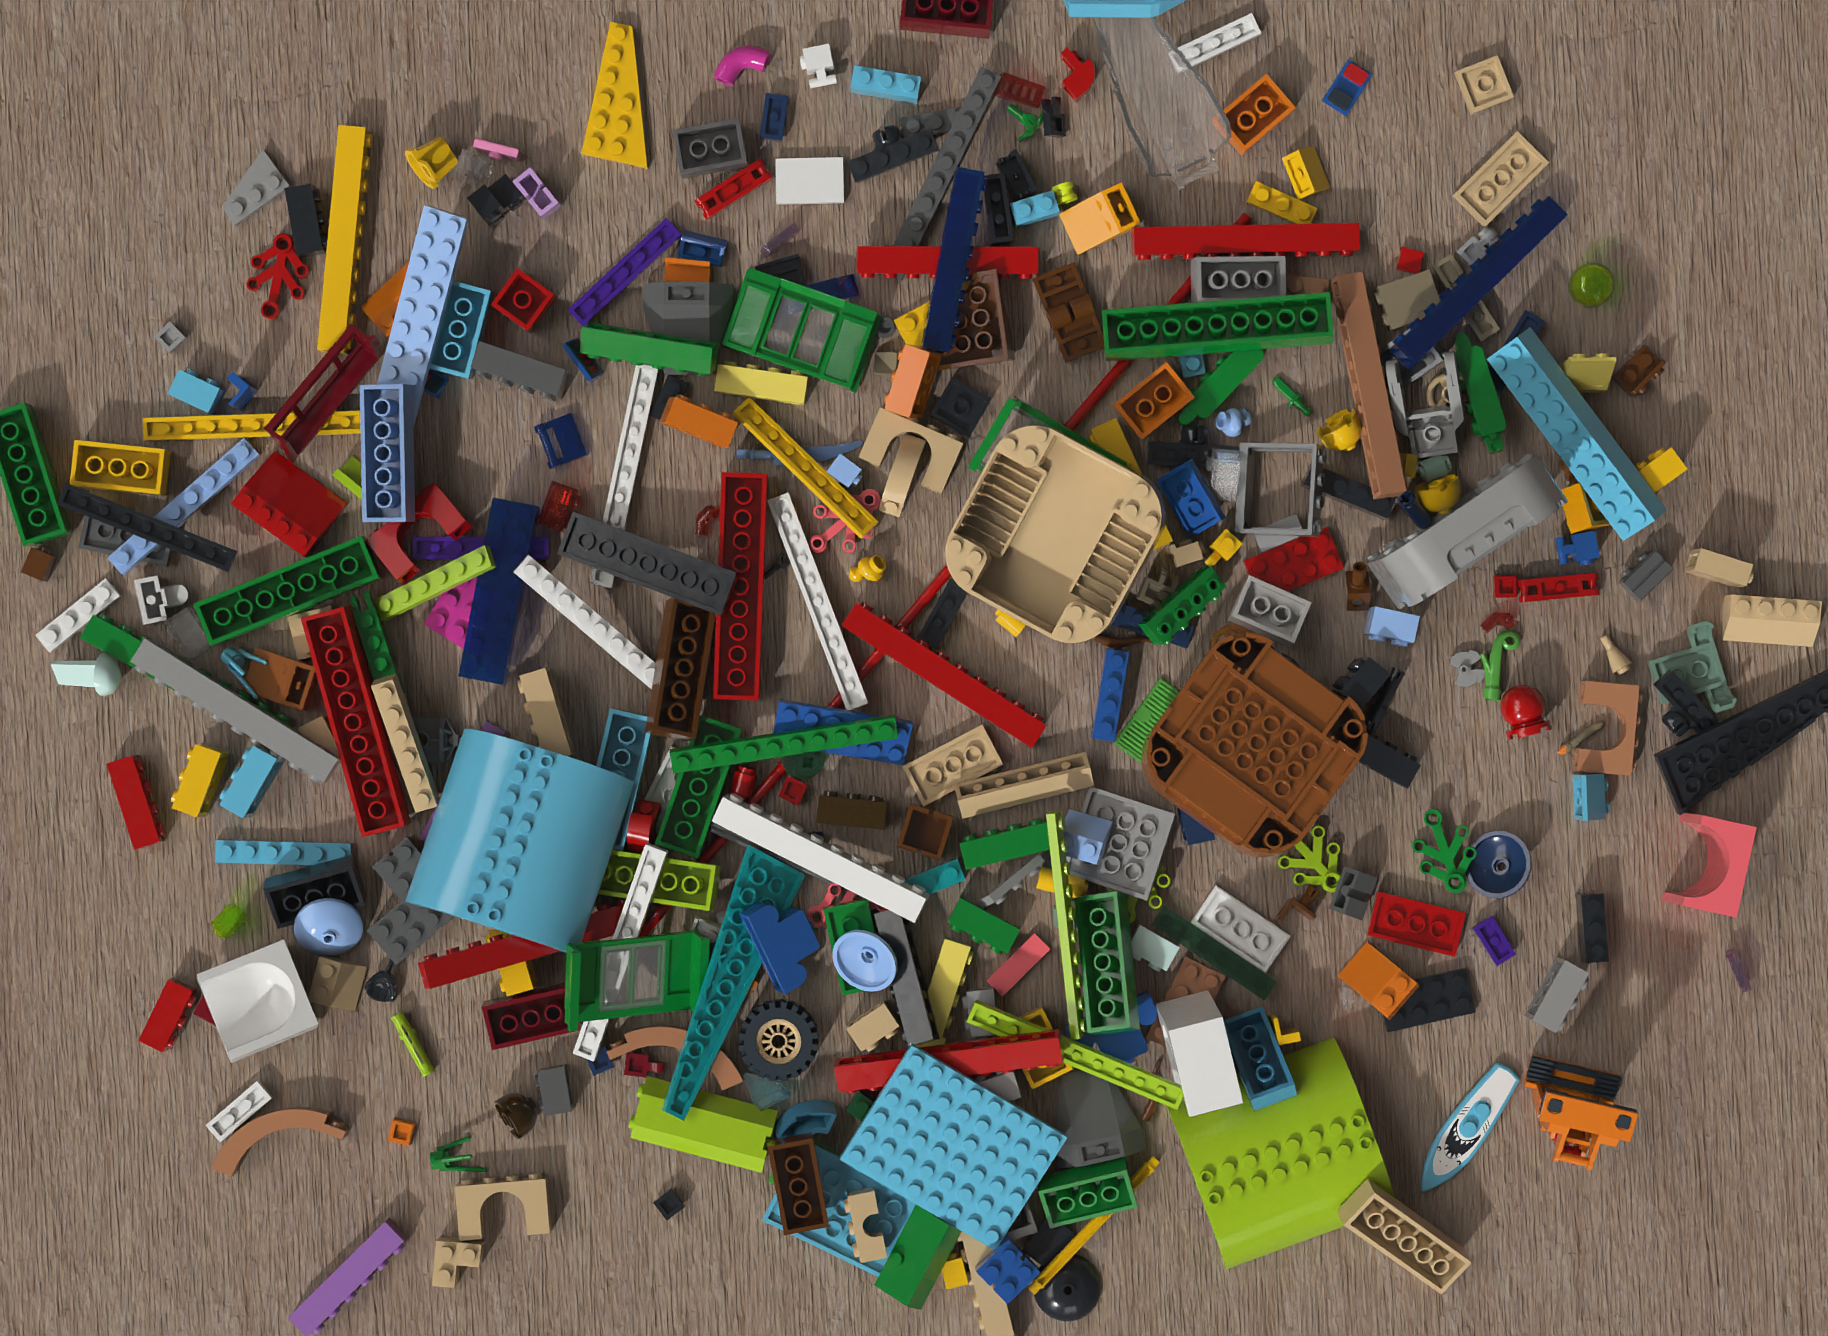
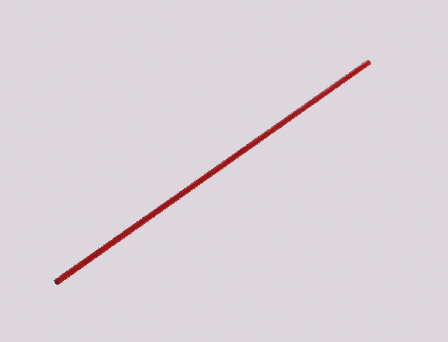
M1242 213L1233 225H1248L1252 219L1245 213ZM1191 275L1166 305L1181 304L1191 292ZM1134 359L1118 360L1064 425L1074 431ZM947 564L894 626L896 629L900 626L907 629L951 577ZM877 648L858 668L857 674L860 682L866 678L885 655ZM840 691L826 707L839 709L844 704ZM801 754L784 756L746 803L758 805ZM717 835L696 862L709 863L728 839ZM659 904L645 921L646 926L641 928L639 937L648 936L673 905Z

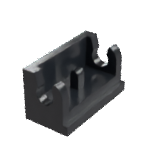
M1016 149L1011 151L1008 156L998 159L996 166L1000 173H1004L1005 182L1015 201L1026 199L1037 193V187Z

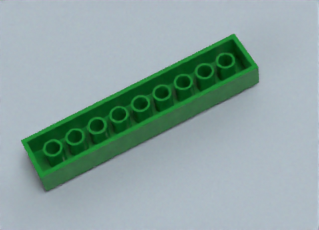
M1330 292L1102 310L1105 361L1333 344L1334 338Z

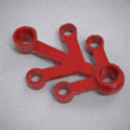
M287 233L278 234L274 238L271 248L261 255L252 257V267L261 270L265 267L266 261L277 255L276 263L258 276L249 278L246 282L247 288L256 292L260 290L263 283L272 278L269 299L261 306V314L269 320H274L280 315V307L277 303L282 279L290 289L291 296L295 300H302L305 297V290L298 286L285 267L286 258L288 257L294 265L295 273L298 277L306 278L310 274L308 266L303 264L294 252L293 237ZM283 241L288 242V247L285 249L281 248ZM256 259L262 260L260 266H255ZM301 267L306 268V273L304 275L299 274V269ZM252 281H257L258 285L256 288L250 287ZM297 289H300L302 291V294L299 297H295L294 292ZM270 307L275 308V313L273 315L268 314V309Z

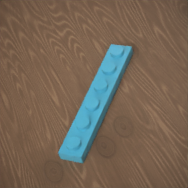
M215 840V863L316 865L352 855V843Z

